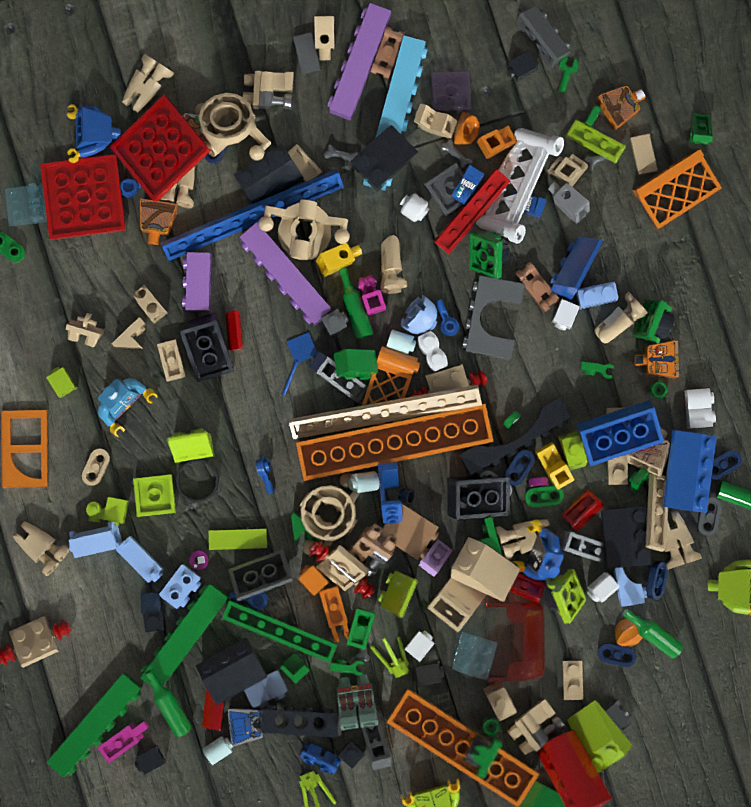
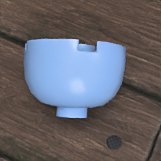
M422 295V299L418 297L410 304L405 311L408 314L406 319L402 318L401 326L413 334H422L428 330H433L436 326L437 309L427 297Z

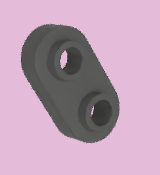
M709 498L708 505L711 503L714 506L712 511H709L707 507V513L700 512L697 527L699 532L706 536L713 535L718 529L722 506L716 498ZM706 522L710 524V528L708 530L704 528V524Z

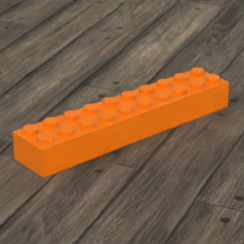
M486 404L302 441L296 443L303 480L307 481L375 467L378 464L395 463L493 442Z

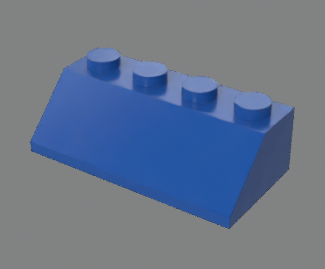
M650 400L576 424L590 466L664 442L655 408Z
M672 431L663 507L707 513L717 436Z

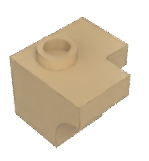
M574 154L569 158L565 157V159L559 156L548 169V173L564 185L568 183L573 187L588 168V165Z

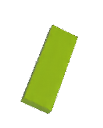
M575 119L566 134L567 138L614 163H617L626 148L624 144Z
M267 529L209 531V550L267 548Z

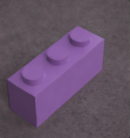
M187 252V257L183 259V268L187 269L186 276H183V288H186V295L182 297V306L186 307L187 312H210L212 256L210 253Z

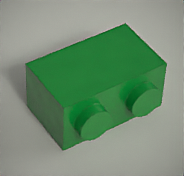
M345 349L334 354L337 376L345 377V379L360 377V380H367L371 378V375L378 373L375 350Z

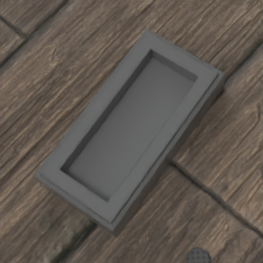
M312 32L294 36L293 39L302 75L320 71Z

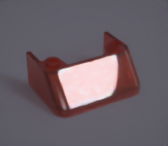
M534 601L485 602L486 607H506L508 619L512 622L523 624V661L511 663L508 667L507 675H487V681L515 682L541 678L545 672L544 610L542 605Z

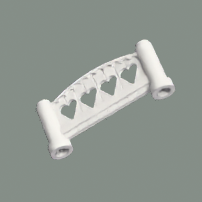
M524 128L515 131L514 136L517 143L499 168V171L511 181L510 183L513 184L518 193L503 197V193L507 190L505 188L486 210L485 215H482L476 222L480 229L501 234V236L507 237L509 241L517 244L525 236V226L518 223L548 155L558 156L564 146L562 137L555 135L550 137ZM528 149L533 159L518 162L519 157L522 156V150ZM520 166L525 176L511 180L514 168ZM500 201H505L510 211L496 215L495 211L499 208Z

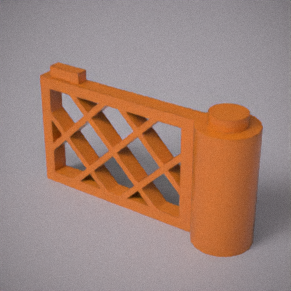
M382 346L377 359L378 369L386 371L389 379L379 384L376 374L372 375L362 406L367 404L368 398L371 401L370 404H375L383 399L388 401L387 397L397 393L399 399L405 398L413 373L417 374L420 362H417L418 358ZM389 373L395 374L396 376L391 378ZM399 376L407 378L405 386L397 390L393 379ZM391 381L395 391L385 396L380 385ZM379 387L383 397L373 402L370 392L372 389ZM401 390H403L402 396L399 394Z

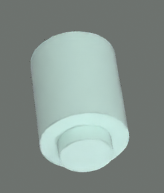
M392 329L386 347L408 354L409 351L413 352L416 341L413 340L414 336Z
M375 471L352 474L348 485L354 493L375 491L379 489V477Z
M221 736L202 750L209 762L214 765L232 753L231 748L234 746H232V742L228 737L224 738Z

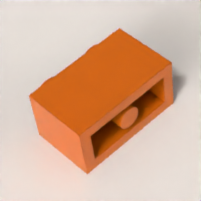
M314 564L311 567L307 565L299 572L301 576L298 579L313 596L329 582Z

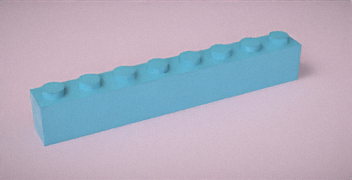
M403 36L376 137L391 125L400 134L402 131H406L408 121L405 120L406 114L411 113L413 102H410L412 95H416L418 84H415L416 77L421 76L423 66L420 65L421 59L426 58L428 48L425 47L426 41ZM364 179V182H363L364 185L372 187V186ZM392 179L381 190L386 191V187L391 186Z

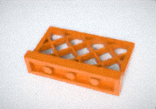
M701 149L694 150L632 190L657 229L722 189L705 161ZM699 162L704 167L703 175L693 174L694 166ZM680 174L689 175L686 186L677 184ZM692 176L702 178L699 189L690 187ZM705 179L711 180L715 188L710 191L702 190ZM663 185H673L671 196L661 194ZM676 186L686 188L683 199L674 197ZM689 189L699 191L695 201L687 200ZM649 194L657 195L655 206L648 205L644 198ZM660 196L670 198L668 209L658 207ZM673 199L683 201L681 210H671ZM657 209L667 212L665 220L660 223L656 219Z

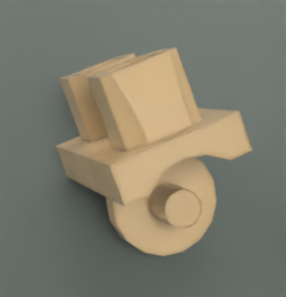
M89 313L86 314L85 318L78 316L77 321L71 320L66 326L68 340L78 342L80 334L87 336L85 344L91 347L96 346L104 333V329L96 327L97 321L91 320L92 315Z

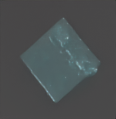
M33 183L24 187L5 189L9 227L47 222L43 184L36 185Z
M462 632L452 670L487 680L497 642Z

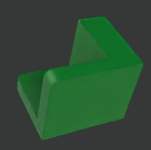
M293 653L280 666L295 684L310 671V668L296 653Z

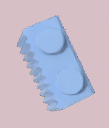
M615 281L581 288L575 293L578 306H580L579 309L600 306L601 304L604 305L605 303L608 304L618 300Z

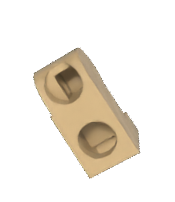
M145 285L132 294L154 324L167 314V311Z

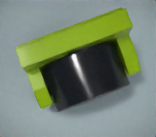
M568 569L565 575H557L554 578H550L551 582H547L545 589L546 606L550 610L558 611L564 623L567 624L572 622L586 601L574 569Z

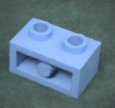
M182 564L160 592L159 596L176 609L180 606L184 608L190 600L188 595L191 591L196 592L201 586L200 580L202 577L185 564Z

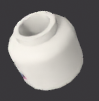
M415 193L411 194L410 197L406 195L400 203L403 206L401 213L413 222L421 221L429 211L427 207L428 202Z

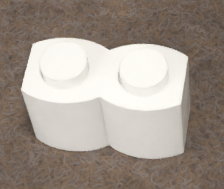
M429 331L419 336L418 346L422 353L426 355V362L431 371L435 373L446 368L448 364L447 358L439 348L436 335Z
M710 388L685 390L688 428L713 427V423L716 422L715 411L711 409V404H714V393L710 392Z
M604 572L587 587L589 590L587 594L593 601L604 602L619 588V585L608 573Z

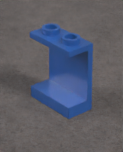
M397 462L378 464L383 523L396 524L402 521L401 500L385 502L384 489L399 487Z

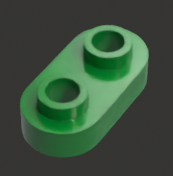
M0 232V238L3 239V242L0 244V254L11 262H21L26 255L24 247L7 234ZM17 249L18 254L13 256L12 251Z
M555 486L532 488L526 492L525 502L530 507L557 505L561 503L564 495L563 491ZM551 492H555L557 494V497L555 499L550 498ZM532 494H536L538 496L537 501L534 502L531 500Z

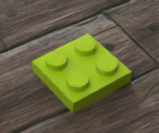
M172 474L133 479L137 517L176 513Z

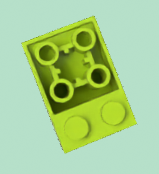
M192 430L190 435L183 432L174 433L172 438H167L175 463L215 457L211 434L206 432V430Z

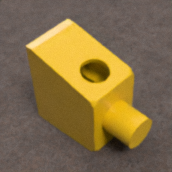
M344 243L321 253L316 259V263L323 278L342 268L352 265L355 257L361 255L362 251L358 244L349 247L347 243Z

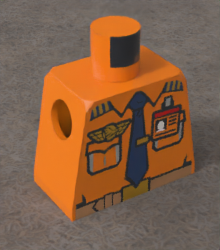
M678 341L645 347V354L634 356L635 366H645V371L648 375L678 378Z

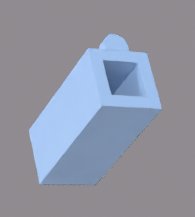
M109 522L107 527L80 533L70 531L69 549L73 552L74 558L117 549L123 542L117 524L114 525V522Z
M129 536L116 549L148 583L152 580L156 582L163 575L161 571L164 568L132 536Z

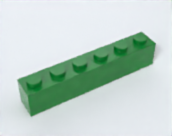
M212 583L209 586H203L198 593L201 597L197 602L194 600L187 608L189 613L186 617L181 616L175 624L178 628L174 633L171 631L164 639L166 644L162 649L160 647L157 648L152 655L154 657L152 663L149 664L147 662L140 671L143 673L140 678L150 686L151 684L145 673L152 670L159 683L164 686L229 599L228 595Z
M229 600L222 617L224 620L330 663L337 643L234 600Z
M126 672L123 673L46 763L63 778L67 774L71 776L77 770L76 764L79 760L84 761L90 755L89 749L92 745L97 746L102 741L103 737L101 735L104 731L107 730L109 732L115 726L116 722L114 720L118 715L122 717L127 712L129 702L131 700L135 702L142 694L140 692L142 686Z

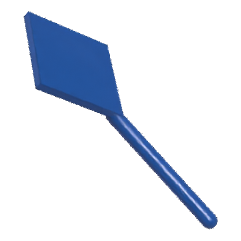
M309 332L287 341L295 362L282 396L286 395L298 363L318 354Z

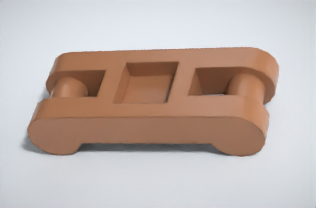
M386 27L371 73H379L389 79L405 32H396L391 27ZM389 38L396 39L395 44L389 43ZM381 61L387 63L386 68L380 66Z
M528 262L525 265L526 267L521 271L518 270L515 275L522 284H525L526 290L541 309L546 312L550 309L549 306L553 303H558L560 299L555 292L550 290V286L538 273L534 265ZM531 273L534 278L528 281L526 276ZM547 293L549 298L544 301L541 296Z

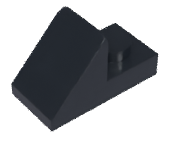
M160 591L141 594V614H143L145 633L165 630L162 602L159 596Z

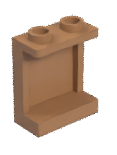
M401 503L402 521L396 524L386 523L380 535L386 538L392 534L397 538L395 545L417 560L419 557L424 558L429 550L426 546L430 541L434 542L439 535L437 531L439 527Z

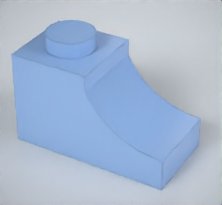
M623 567L613 568L615 582L619 585L617 589L619 605L624 607L645 603L644 598H647L645 586L642 587L641 583L630 581L625 575Z

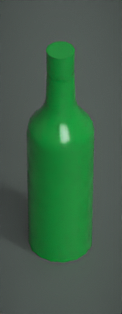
M342 268L339 270L344 285L342 299L355 339L358 340L371 336L374 333L361 294L352 285L347 269Z
M721 480L716 492V498L751 510V490Z
M628 609L623 611L622 615L636 625L638 634L668 657L674 659L681 653L683 644L651 619H641Z
M152 670L147 671L145 675L154 689V702L175 737L187 734L192 729V725L170 689L163 687L159 683Z

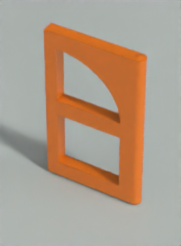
M47 410L1 411L2 488L48 487ZM41 418V445H11V419ZM41 452V479L31 478L20 472L12 460L11 453Z

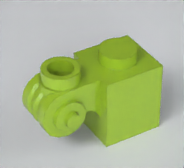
M108 497L104 509H102L98 502H91L86 507L89 521L100 523V520L103 519L107 520L108 523L114 522V525L117 524L119 526V523H125L129 501Z

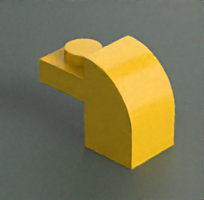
M552 442L535 451L544 471L557 489L574 481L571 472Z

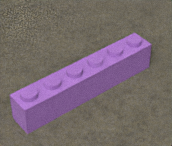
M371 3L368 8H364L361 15L363 19L362 25L357 26L354 34L357 37L356 41L350 44L348 49L349 59L348 61L344 60L341 68L343 75L341 79H337L334 87L337 91L335 96L331 95L328 102L330 113L352 120L391 17L390 10Z
M257 222L240 236L242 241L240 245L246 252L250 250L254 254L252 259L259 267L263 265L267 271L264 273L271 281L275 279L278 282L277 288L283 295L288 294L291 300L289 302L296 310L300 308L303 311L302 317L308 324L313 323L316 325L321 321L322 317L332 312L330 306L268 234L259 228Z

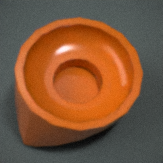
M464 111L462 112L456 126L454 144H471L477 139L480 126L475 116Z
M627 618L621 620L616 625L615 638L620 646H634L643 638L638 634L636 625Z

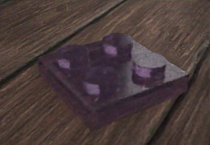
M469 71L431 73L434 111L471 110Z

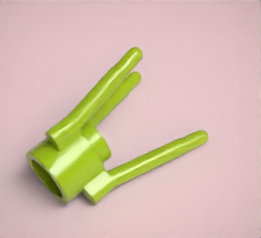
M397 637L402 660L401 658H396L386 638H382L393 660L390 664L373 645L370 648L388 668L390 674H394L398 678L409 672L407 667L409 662L406 659L401 637Z
M311 771L300 776L301 781L299 783L302 788L305 807H309L306 789L310 790L316 807H321L314 790L318 786L317 782L332 803L336 804V800L321 780L319 774L315 775V772Z

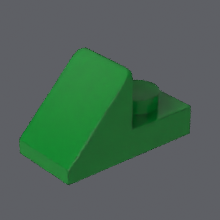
M692 113L689 142L705 145L708 142L712 143L711 115Z
M295 513L291 515L295 543L304 531L307 532L306 536L313 542L322 540L314 537L306 530L300 516Z
M492 517L484 518V523H481L484 535L488 534V537L477 541L486 544L501 555L502 552Z
M360 608L356 609L347 645L365 650L376 613Z

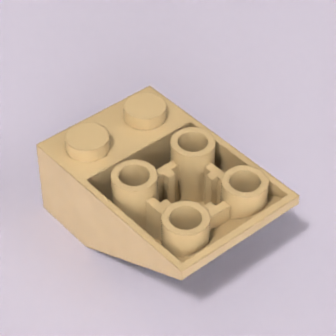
M450 577L427 608L459 632L487 594Z

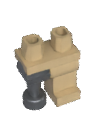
M255 71V74H245L244 86L254 87V93L243 92V98L250 105H253V109H268L271 105H284V109H291L292 94H285L283 98L274 96V92L292 93L293 72L273 73Z
M542 698L516 719L514 725L507 732L513 740L523 734L526 740L518 747L526 755L533 750L538 751L547 743L548 737L556 729L561 731L565 728V725L557 715L551 719L552 723L545 728L540 725L555 714V711L548 702Z

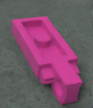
M143 721L138 726L135 723L128 725L100 745L98 750L109 764L137 744L144 737L142 732L150 726L146 721Z

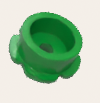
M663 381L653 382L649 387L651 397L659 400L665 398V394L668 393V387Z
M486 717L482 721L481 729L484 733L493 736L496 732H499L500 724L497 718Z

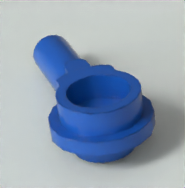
M130 178L124 179L120 183L121 194L124 197H133L138 189L142 188L137 181Z
M440 299L435 302L443 320L440 329L444 335L454 336L459 330V323L456 319L449 317L443 300Z
M261 456L260 459H256V468L259 476L264 480L267 494L274 493V488L269 477L271 463L265 456Z
M230 592L229 599L237 600L235 592ZM264 592L239 601L248 602L252 608L261 610L267 605L268 597Z

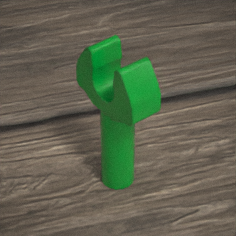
M567 56L561 60L559 68L562 69L563 75L558 92H566L570 74L578 71L577 59L574 60L571 68L566 66Z

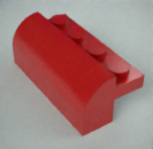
M575 730L555 737L536 752L566 807H602L612 800Z

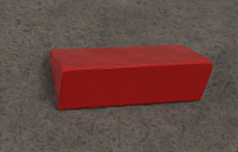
M234 310L225 314L229 351L243 350L240 312Z
M588 489L561 516L577 532L604 505Z
M206 689L202 728L221 731L224 702L216 705Z

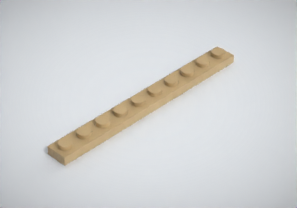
M474 385L289 419V425L293 439L479 406L482 405L479 387Z

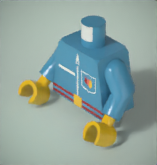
M135 378L115 379L97 398L100 402L98 415L107 426H110V432L116 437H119L116 434L118 429H121L123 432L125 430L115 421L141 394H143L148 403H153L149 398L150 396L154 395L157 397L153 389H146V386Z

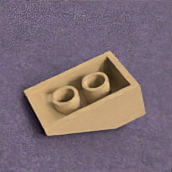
M468 537L452 567L451 578L504 602L520 568L486 544Z

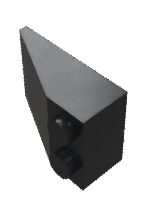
M391 125L363 148L350 161V165L378 192L418 151Z
M217 312L180 323V334L197 382L234 372Z
M464 476L447 478V516L457 520L510 515V477Z

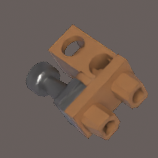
M376 524L370 528L367 526L356 542L347 550L361 563H363L368 555L372 557L371 561L364 563V566L369 569L366 574L368 577H374L378 571L377 566L380 563L385 564L389 560L397 542V538L392 534L386 538L381 536L382 529Z

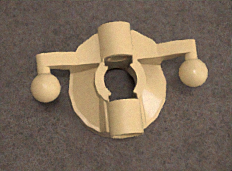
M223 93L215 95L205 103H199L195 107V113L199 115L204 142L211 149L210 155L215 157L227 145L238 143L250 135L260 144V146L254 145L251 147L250 157L253 160L263 158L264 150L271 145V142L257 129L255 115L252 112L251 105L245 98L237 94Z
M300 200V203L294 204L287 209L266 206L264 217L258 222L259 228L262 231H269L274 225L273 220L270 218L271 215L281 217L282 219L278 227L279 241L283 249L292 258L299 260L314 259L328 248L331 240V225L340 226V229L335 232V240L338 243L344 244L350 238V234L347 231L348 219L329 217L317 206V202ZM301 221L312 222L313 231L309 236V242L296 240L298 239L296 227Z
M347 472L340 476V483L343 487L349 488L348 481L351 478V473ZM333 486L319 487L310 493L307 492L299 506L301 508L302 522L306 530L314 537L325 540L322 545L323 547H330L333 541L346 536V534L350 535L358 521L356 519L354 502L360 493L352 492L349 496L342 489ZM322 502L325 503L324 505L333 506L337 512H341L335 525L332 522L323 521L320 515L317 516L315 514ZM306 540L302 544V550L307 555L310 553L309 547L313 543L312 540Z

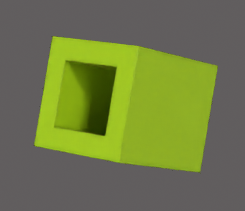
M63 367L54 368L49 372L50 375L46 377L60 398L77 388L69 373Z

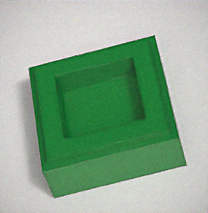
M593 107L585 122L586 125L592 127L600 113V107Z

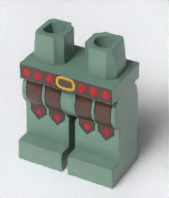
M367 675L357 676L358 685L350 686L349 677L339 678L337 694L341 730L359 728L356 708L359 710L361 727L378 725L372 684L369 683Z

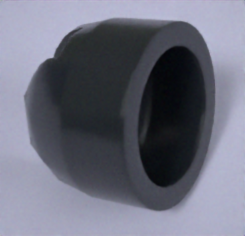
M402 489L399 492L401 494L398 497L399 500L404 504H412L415 497L414 490Z

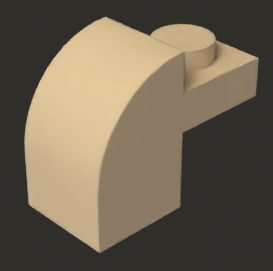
M425 104L419 105L414 122L418 124L417 127L450 139L457 124V120L449 114L436 112Z

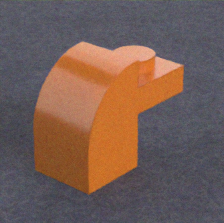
M506 126L499 131L496 129L480 137L477 143L486 159L515 145L517 140L510 127Z

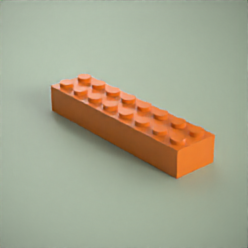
M409 688L405 690L387 719L388 724L517 807H519L539 775L535 769L500 748L486 776L483 779L477 776L475 773L476 767L463 761V758L475 735L483 736Z

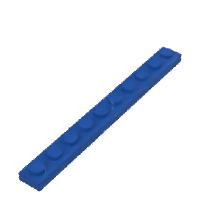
M335 169L161 242L162 248L168 261L187 254V252H192L253 226L264 217L266 206L287 209L294 204L300 203V200L313 201L344 188L338 170Z

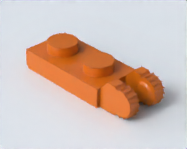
M338 586L320 590L319 593L328 625L332 630L335 642H339L336 626L343 625L344 635L348 639L350 634L347 625L348 620Z

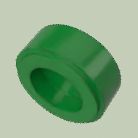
M514 411L506 418L503 425L507 429L511 428L522 415L518 411Z

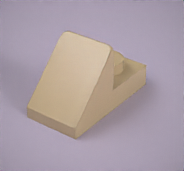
M139 317L112 345L115 348L143 349L133 337L135 335L138 337L145 331L144 326L146 323Z

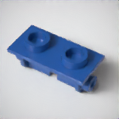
M306 743L303 749L305 751H302L300 755L305 763L309 765L315 764L328 774H334L341 762L337 755L327 750L324 756H321L323 748L313 743Z

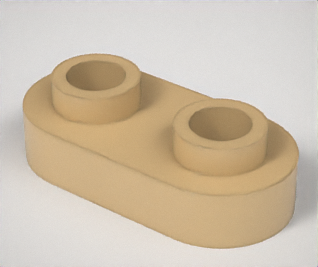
M96 449L91 453L82 472V479L87 485L94 486L101 481L110 462V455L106 450ZM99 455H103L104 460L102 462H99L97 460V457ZM92 472L96 474V477L93 480L89 478V475Z

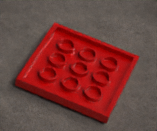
M163 95L110 146L149 197L156 203L211 151L166 95Z
M116 154L83 158L75 163L67 160L40 164L50 240L126 231Z

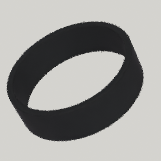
M188 461L177 473V489L187 500L193 502L206 501L218 489V473L214 466L206 461ZM194 462H203L209 465L216 476V486L213 492L208 497L200 500L187 497L182 492L179 484L182 470Z

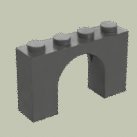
M479 276V279L474 281L473 291L476 292L475 299L471 298L469 310H473L472 317L467 319L466 329H469L468 337L464 336L462 347L466 348L465 353L511 360L515 340L489 335L481 325L480 314L487 304L494 301L520 305L525 284Z

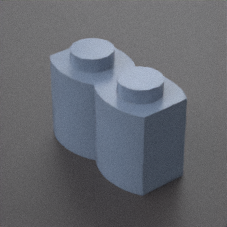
M279 670L267 674L268 678L244 690L253 708L257 707L259 710V708L269 705L267 701L273 698L277 701L286 696L285 692L288 691V688Z

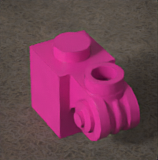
M372 274L359 278L358 287L364 292L362 300L367 315L370 316L385 311L386 306L381 291H376L375 288L377 280L372 277Z

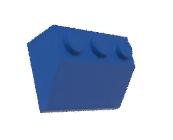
M580 236L575 242L571 241L567 249L570 253L567 258H562L558 266L561 270L559 274L555 272L550 283L553 286L550 290L571 301L603 241Z

